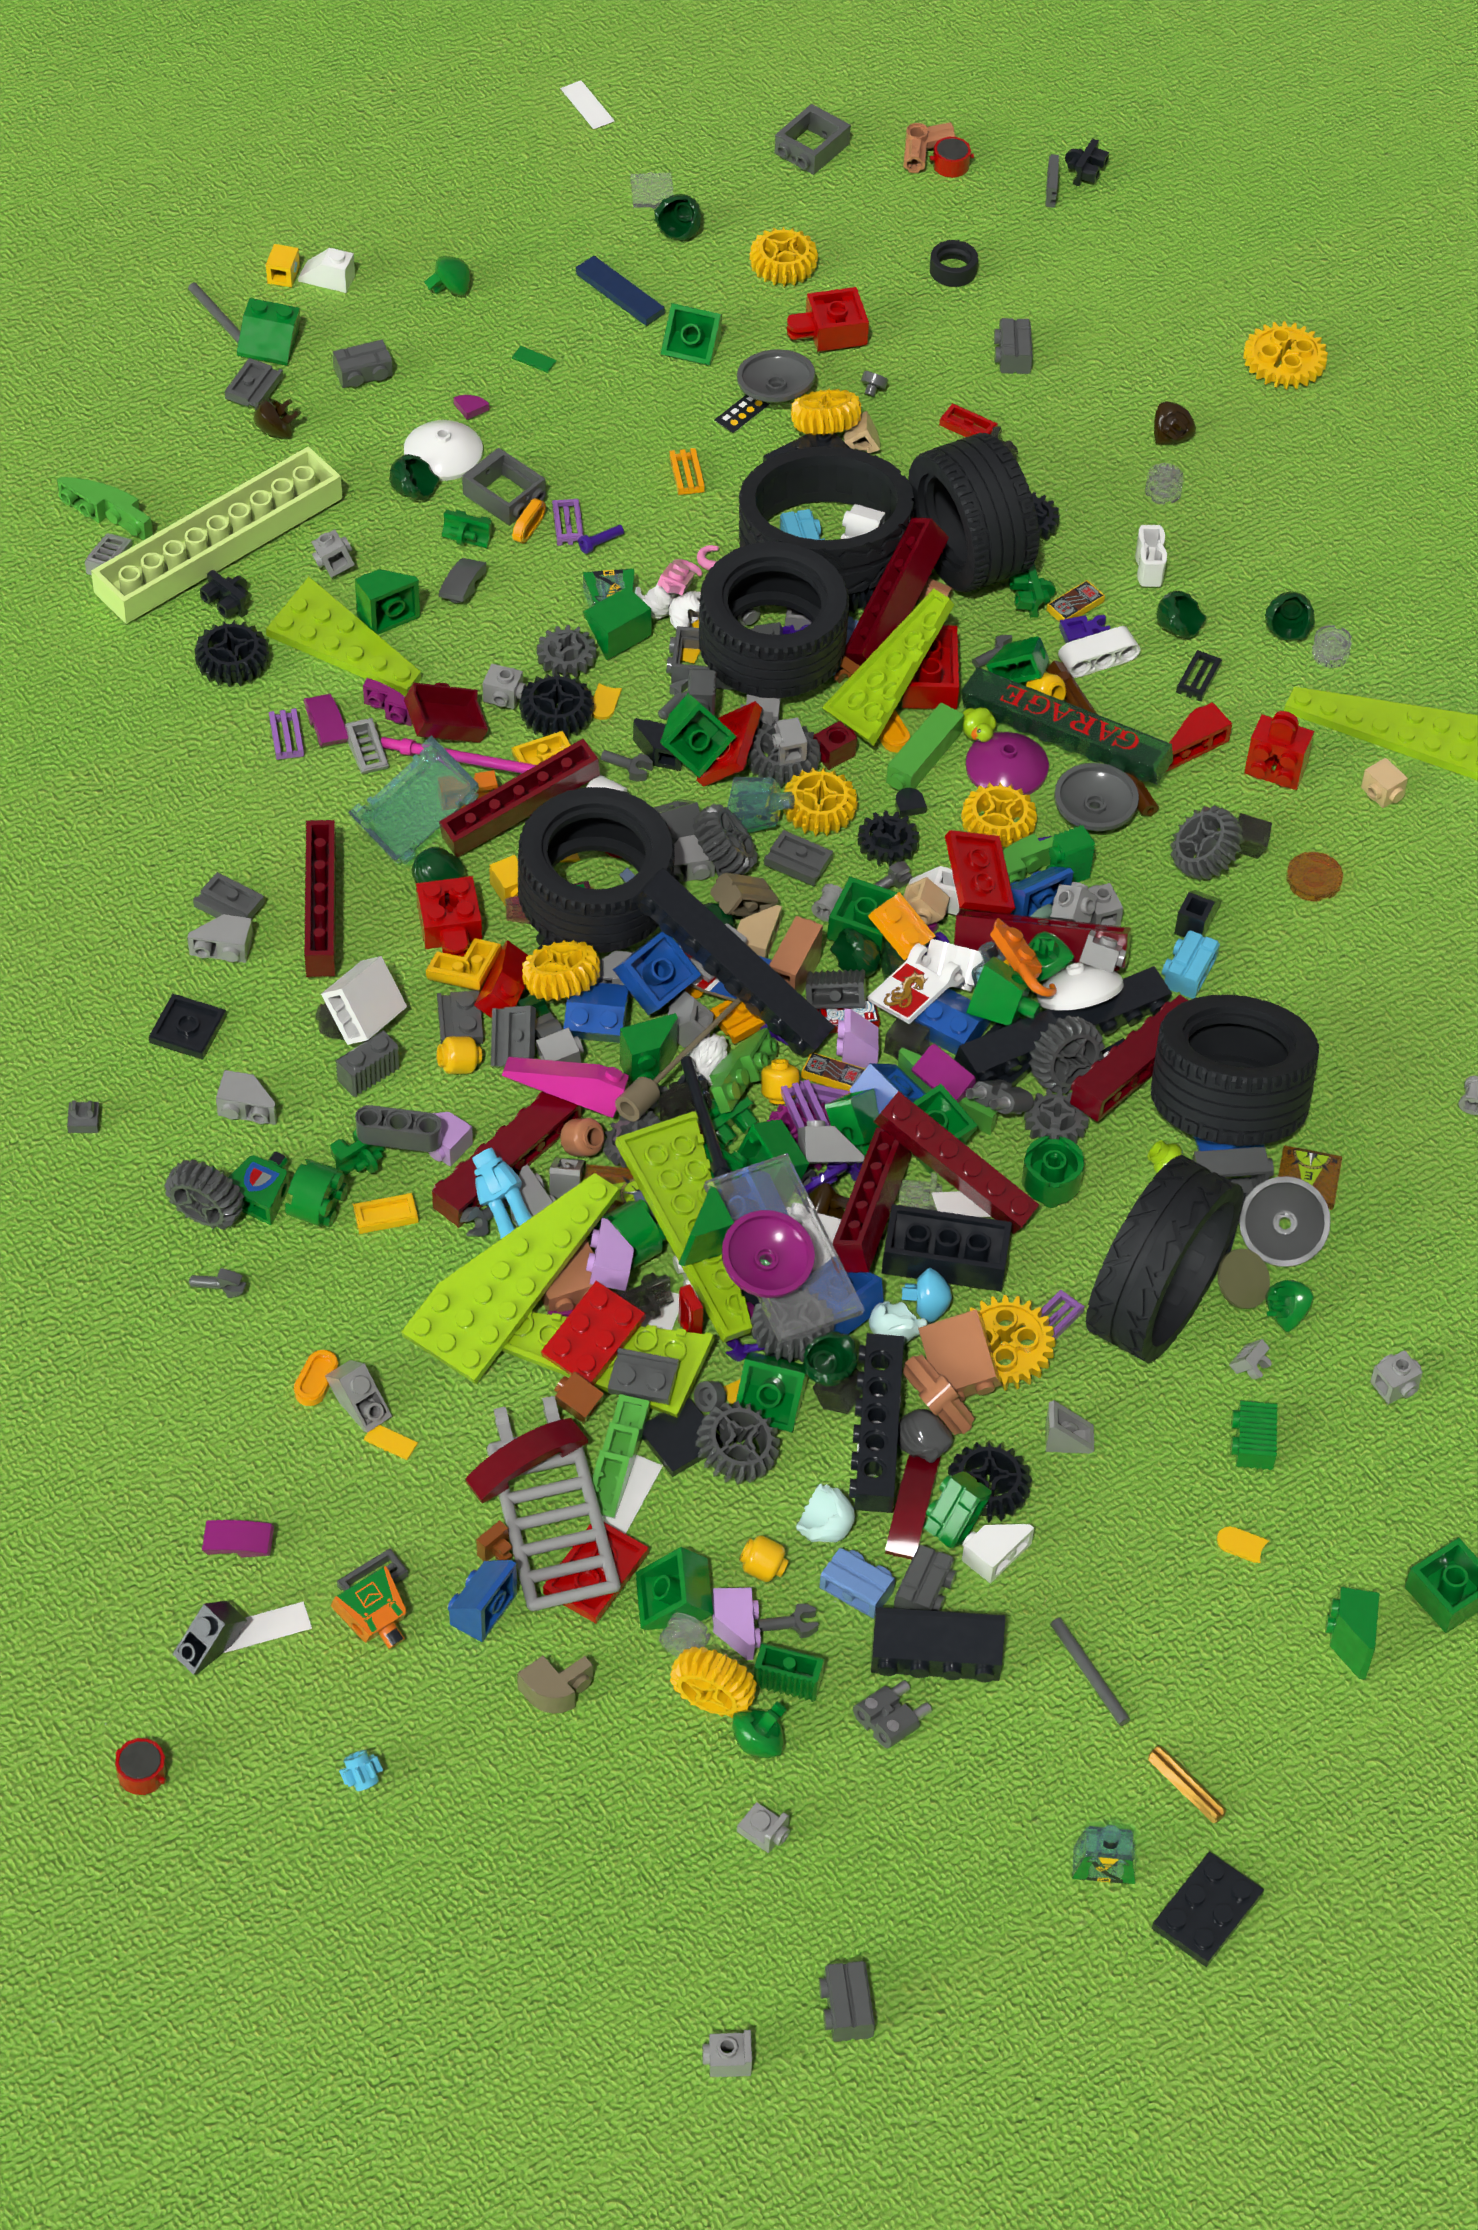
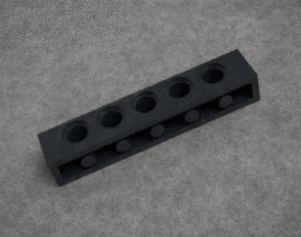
M867 1333L866 1345L859 1346L858 1363L864 1364V1371H858L856 1390H862V1398H856L855 1416L861 1418L860 1425L854 1424L853 1443L859 1444L858 1452L852 1451L851 1470L857 1471L856 1479L850 1478L849 1497L855 1498L854 1510L892 1513L904 1336ZM874 1394H880V1395H883V1396L877 1397V1396H874ZM871 1421H880L881 1423H873ZM876 1447L880 1450H871L869 1448ZM869 1474H874V1475H877L878 1477L872 1478V1477H869V1476H867V1475H869Z

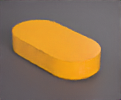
M536 498L531 500L514 526L512 534L514 541L522 544L528 541L544 517L546 510L544 501Z
M894 710L881 732L879 740L885 749L898 753L910 739V733L896 710Z
M318 1350L308 1357L294 1384L295 1398L300 1404L314 1406L324 1399L330 1388L325 1375L338 1368V1360L334 1353L328 1350Z

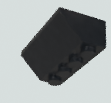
M892 1204L881 1274L918 1279L926 1269L932 1268L939 1272L948 1284L1002 1292L1012 1222Z
M876 1607L872 1635L871 1673H879L883 1676H893L895 1674L911 1675L915 1678H926L928 1676L943 1677L947 1680H958L960 1678L975 1679L984 1683L999 1681L1003 1658L1005 1615Z

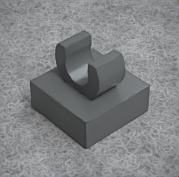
M69 1102L68 1133H98L99 1102Z

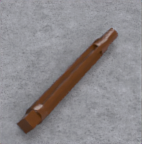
M1054 660L1046 669L1047 673L1058 675L1063 679L1066 687L1064 699L1070 708L1075 710L1073 712L1079 721H1081L1080 713L1076 712L1084 714L1085 723L1089 721L1090 717L1098 719L1094 721L1088 730L1091 740L1108 765L1122 770L1133 780L1139 794L1137 808L1142 815L1151 817L1158 811L1159 806L1121 748L1117 745L1112 746L1115 741L1112 735L1100 741V717L1063 662ZM1104 732V738L1110 733Z

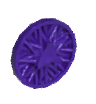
M847 1162L832 1170L828 1167L824 1173H819V1176L811 1177L812 1182L798 1192L801 1196H805L819 1184L827 1182L831 1185L838 1180L837 1177L848 1170Z

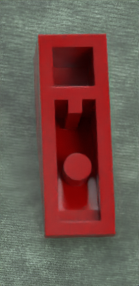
M1213 702L1196 708L1189 714L1163 750L1159 771L1164 774L1229 742L1232 722Z
M507 940L504 943L474 1003L476 1008L492 1018V1008L504 1009V1007H515L525 988L522 978V963L526 961L528 955Z

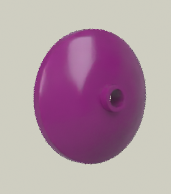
M995 732L990 741L983 743L977 740L972 744L966 756L965 766L969 779L977 788L979 786L986 788L989 782L993 786H998L1001 782L1004 787L1012 784L1014 790L1022 788L1023 795H1030L1037 791L1045 782L1048 775L1049 761L1044 749L1033 739L1015 732Z
M759 1210L745 1214L731 1225L722 1244V1261L731 1280L744 1291L763 1298L783 1297L795 1292L806 1282L814 1265V1246L808 1232L798 1221L777 1211ZM765 1259L769 1261L770 1265L764 1266L760 1260Z

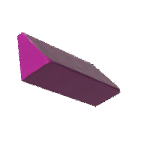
M932 1044L911 1069V1072L932 1089L942 1084L957 1102L965 1098L966 1090L973 1088L975 1085L974 1075L936 1044Z

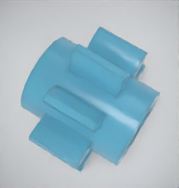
M360 1750L350 1754L343 1760L346 1768L339 1770L344 1784H348V1787L354 1785L356 1791H362L379 1782L376 1773L383 1771L378 1756H374V1754L368 1756L366 1750Z

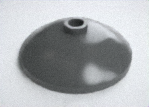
M781 349L756 353L744 360L737 371V382L740 389L753 399L767 403H782L794 400L806 393L812 387L815 380V369L808 358L797 352Z
M1085 763L1074 766L1062 774L1055 787L1054 799L1057 809L1070 823L1078 827L1083 825L1087 830L1106 831L1124 825L1134 816L1138 807L1139 794L1133 780L1122 770L1102 763Z
M1287 1176L1271 1178L1257 1185L1246 1197L1239 1220L1241 1235L1248 1249L1258 1254L1264 1262L1279 1267L1297 1266L1317 1255L1327 1241L1331 1223L1329 1208L1321 1193L1308 1182ZM1284 1218L1289 1219L1291 1222V1226L1288 1229H1282L1279 1226V1222Z

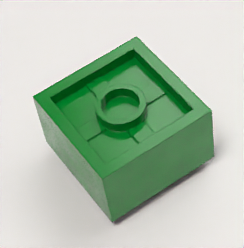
M781 1119L753 1123L737 1150L738 1153L747 1159L746 1165L748 1168L769 1174L782 1204L789 1201L810 1164Z

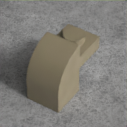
M541 1656L517 1673L518 1690L535 1708L543 1712L563 1713L575 1708V1692L581 1693L591 1684L593 1680V1664L584 1656L561 1673H558L544 1656Z

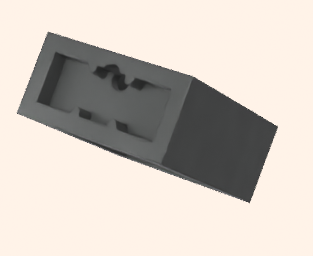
M810 104L775 134L774 154L814 175L850 144L851 125ZM807 129L826 139L814 150L796 141Z
M497 448L462 475L463 495L509 526L520 517L532 499L536 498L543 501L546 497L545 478L500 448ZM501 475L525 490L510 503L486 488Z
M677 626L676 637H670L669 653H672L673 657L667 658L666 673L671 674V684L688 679L691 669L709 670L708 666L681 664L683 648L699 649V628ZM716 677V689L735 690Z
M1265 1147L1195 1151L1193 1155V1161L1206 1167L1211 1173L1216 1172L1224 1177L1251 1175L1248 1178L1229 1179L1231 1182L1237 1183L1242 1187L1243 1192L1246 1193L1245 1199L1257 1185L1268 1180L1269 1176H1273L1274 1173L1272 1158H1267Z

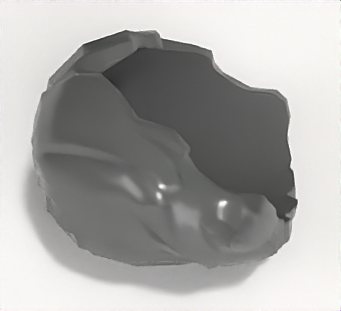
M927 1409L914 1410L903 1416L899 1421L897 1444L902 1451H905L913 1458L920 1457L929 1463H933L953 1443V1435L947 1426L943 1424L938 1416H935L933 1412Z

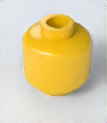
M1044 672L1042 678L1026 683L1025 690L1028 692L1025 693L1027 700H1032L1035 694L1036 696L1045 697L1050 701V710L1054 709L1055 704L1053 702L1061 704L1065 698V683L1058 675ZM1040 697L1035 702L1040 706L1031 704L1045 709L1047 700Z
M470 1036L446 1037L442 1044H439L437 1047V1063L447 1074H470L474 1072L477 1064L481 1063L482 1050Z
M774 1059L771 1061V1065H767L761 1071V1093L772 1104H785L780 1093L781 1087L787 1085V1088H791L793 1083L798 1082L799 1084V1070L795 1066L790 1065L786 1059Z
M763 1535L757 1536L754 1540L749 1538L739 1558V1561L743 1563V1571L763 1582H770L775 1575L781 1577L789 1560L784 1558L785 1548L782 1544Z

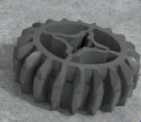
M774 720L771 726L764 723L762 729L756 728L753 744L748 753L747 764L751 768L752 775H758L760 782L768 780L769 786L773 783H778L781 788L783 784L791 782L793 775L799 776L801 770L810 773L813 767L817 771L821 752L818 741L813 739L814 732H808L807 726H803L802 729L807 739L806 760L779 766V750L774 749L772 734L776 733L774 728L776 721Z
M713 804L701 810L694 818V835L698 839V844L702 847L703 853L707 855L709 861L713 862L716 869H720L722 873L744 875L757 863L758 855L755 851L756 845L752 842V837L748 834L747 828L743 826L742 821H739L735 813H731L729 808L723 807L721 804Z
M1215 805L1211 808L1204 806L1201 812L1194 810L1191 818L1185 816L1186 822L1183 825H1178L1180 830L1178 833L1173 834L1175 841L1170 844L1173 850L1170 855L1173 857L1176 867L1186 876L1198 880L1203 878L1210 880L1213 874L1220 877L1222 869L1229 870L1228 864L1231 861H1236L1235 854L1242 852L1239 845L1244 842L1242 838L1244 831L1234 815L1228 810L1216 807Z
M1068 1015L1065 1019L1058 1018L1055 1025L1048 1023V1030L1046 1032L1040 1031L1041 1038L1038 1041H1033L1036 1048L1029 1052L1032 1056V1059L1029 1061L1032 1068L1031 1073L1038 1080V1083L1052 1092L1057 1093L1058 1089H1062V1092L1066 1094L1071 1090L1073 1081L1079 1075L1083 1076L1086 1074L1094 1062L1104 1058L1101 1051L1105 1046L1102 1043L1103 1037L1092 1023L1078 1016L1071 1017Z
M192 1159L191 1161L183 1160L181 1163H178L169 1173L164 1185L166 1189L165 1194L170 1198L169 1202L177 1207V1211L185 1214V1218L189 1217L194 1222L210 1226L212 1229L218 1227L225 1230L227 1227H231L233 1222H236L245 1204L243 1201L244 1196L239 1192V1186L232 1183L233 1179L227 1178L224 1172H219L214 1166L210 1167L203 1161L198 1163Z
M808 1289L803 1292L796 1290L783 1297H761L759 1304L755 1305L753 1316L751 1317L753 1339L757 1340L758 1348H765L766 1356L775 1353L777 1361L781 1357H786L789 1363L793 1358H798L803 1362L805 1348L816 1337L834 1331L832 1310L826 1309L825 1301H818V1294L810 1296Z
M739 1401L734 1402L732 1407L725 1402L721 1405L720 1409L717 1407L711 1409L709 1415L704 1416L701 1421L702 1425L697 1429L699 1437L696 1440L695 1446L701 1448L698 1452V1458H707L704 1468L713 1467L715 1469L713 1477L718 1476L720 1473L723 1474L725 1483L729 1482L731 1477H734L737 1485L741 1484L744 1478L750 1484L756 1477L759 1479L764 1477L766 1470L772 1469L774 1460L779 1455L777 1448L780 1445V1439L775 1437L777 1428L769 1427L771 1417L765 1419L761 1417L762 1409L757 1410L756 1413L751 1411V1403L746 1404L745 1408H741ZM716 1429L721 1434L719 1437L723 1442L721 1449L716 1440ZM754 1437L757 1439L759 1444V1455L755 1452L756 1447L752 1442Z

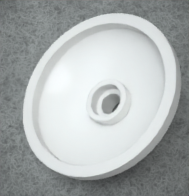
M435 420L417 427L408 435L404 443V455L420 456L421 459L430 465L434 474L440 477L439 481H449L461 478L462 475L481 461L483 445L478 434L470 427L456 421Z
M1073 963L1043 984L1044 987L1049 988V985L1053 983L1057 988L1056 994L1052 997L1037 994L1038 1003H1041V1007L1050 1010L1080 1009L1113 998L1123 989L1124 983L1122 976L1115 971L1110 973L1090 965H1084L1083 963Z

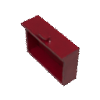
M413 682L404 698V702L416 735L481 743L488 731V727L477 701L478 691L476 689L450 687L448 683L439 682L432 685Z

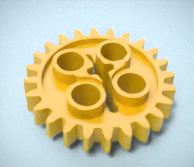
M1283 321L1282 326H1278L1276 322H1273L1272 328L1264 324L1262 330L1256 328L1254 334H1249V338L1245 342L1243 358L1246 359L1245 366H1250L1249 373L1257 372V380L1264 377V384L1272 381L1275 388L1279 384H1283L1284 388L1288 389L1289 384H1292L1298 389L1299 383L1308 386L1309 380L1316 382L1317 376H1322L1327 363L1328 352L1325 351L1326 344H1321V337L1314 338L1315 331L1305 332L1306 326L1297 329L1296 323L1288 327L1286 321Z
M1007 1295L1003 1296L1000 1303L992 1296L991 1305L988 1306L981 1300L980 1310L978 1311L983 1318L1004 1391H1007L1009 1383H1013L1016 1389H1019L1020 1380H1024L1030 1385V1375L1033 1374L1040 1378V1367L1048 1369L1049 1360L1047 1358L1054 1357V1350L1052 1349V1347H1055V1338L1052 1337L1054 1335L1053 1326H1048L1049 1317H1041L1042 1311L1040 1307L1031 1310L1032 1304L1030 1300L1024 1305H1020L1019 1296L1014 1299L1013 1303L1009 1302ZM1004 1320L1012 1322L1008 1326H1002L999 1323ZM1027 1339L1034 1341L1031 1345L1021 1344L1023 1340ZM1003 1359H1009L1012 1361L1008 1365H1001L998 1363Z

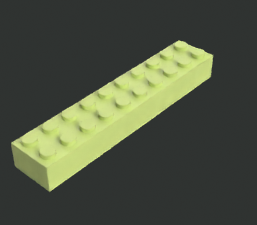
M308 446L91 570L94 593L127 624L207 578V573L211 570L219 571L341 500V476Z

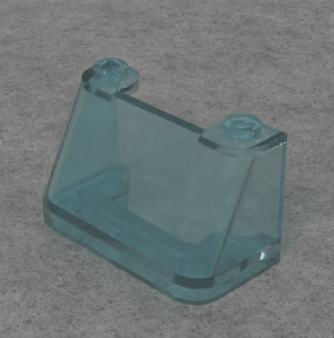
M432 735L421 745L424 748L419 754L421 757L415 754L412 757L413 761L377 795L373 798L370 796L367 799L369 805L361 806L358 803L348 812L352 821L396 864L401 862L407 864L417 853L415 850L440 827V820L458 811L464 804L467 806L479 796L477 793L479 789L478 783Z

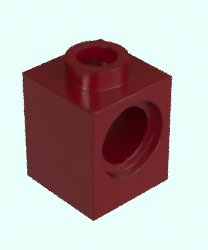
M841 721L813 735V739H816L820 745V762L828 770L856 755V734Z

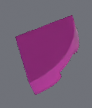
M474 395L453 397V404L467 420L489 411V403L481 397Z

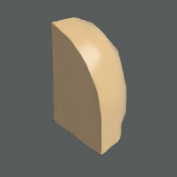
M865 411L861 414V421L858 422V425L850 430H845L844 442L852 449L867 450V453H872L880 450V440L870 415Z

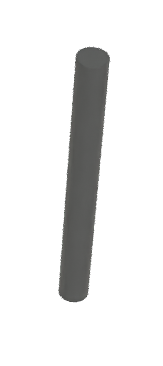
M191 283L188 290L238 343L240 330L197 283Z
M1061 1618L1053 1620L1050 1624L1116 1722L1119 1726L1127 1724L1130 1721L1129 1716Z

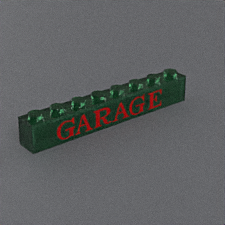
M979 667L976 668L961 690L964 708H987L992 713L996 723H1004L1014 727L1021 733H1029L1044 742H1051L1069 752L1084 755L1091 761L1111 765L1136 776L1141 781L1158 785L1173 762L1171 743Z

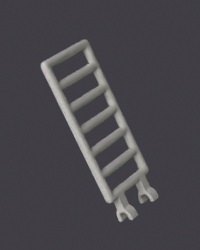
M555 1396L542 1398L547 1424L560 1420ZM506 1406L493 1409L500 1441L488 1444V1456L517 1438L512 1435ZM583 1446L563 1458L559 1454L554 1455L519 1475L575 1463L578 1477L511 1492L509 1488L498 1494L505 1523L508 1527L509 1539L526 1606L530 1611L616 1593L621 1588ZM582 1489L585 1503L517 1518L514 1504ZM589 1515L592 1529L527 1544L523 1542L521 1530ZM596 1541L599 1552L597 1556L536 1570L530 1569L527 1556ZM603 1567L606 1582L537 1597L534 1585L536 1582Z

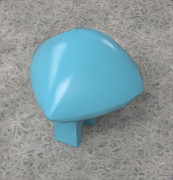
M932 1268L926 1269L919 1276L917 1284L906 1283L905 1287L902 1288V1300L917 1301L916 1312L921 1319L925 1318L928 1325L938 1320L950 1306L952 1299L950 1286L941 1274Z

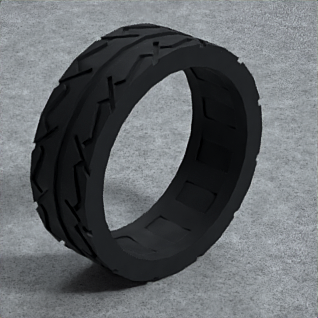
M806 447L788 451L786 454H779L757 466L742 483L739 493L740 547L768 541L787 542L803 546L822 555L837 568L839 574L842 575L846 582L849 594L862 592L867 588H874L880 581L911 518H914L912 486L906 476H902L900 474L901 471L890 462L876 455L872 456L869 455L870 453L852 448ZM840 502L852 505L857 504L885 512L886 522L868 533L852 538L815 540L786 533L771 525L767 520L774 514L799 504Z
M1183 1155L1176 1156L1165 1164L1137 1199L1105 1257L1088 1303L1089 1307L1085 1321L1088 1331L1099 1335L1100 1338L1115 1346L1119 1345V1348L1146 1363H1150L1160 1357L1186 1326L1218 1271L1219 1264L1230 1245L1240 1217L1244 1198L1242 1187L1216 1172L1211 1173L1206 1167Z

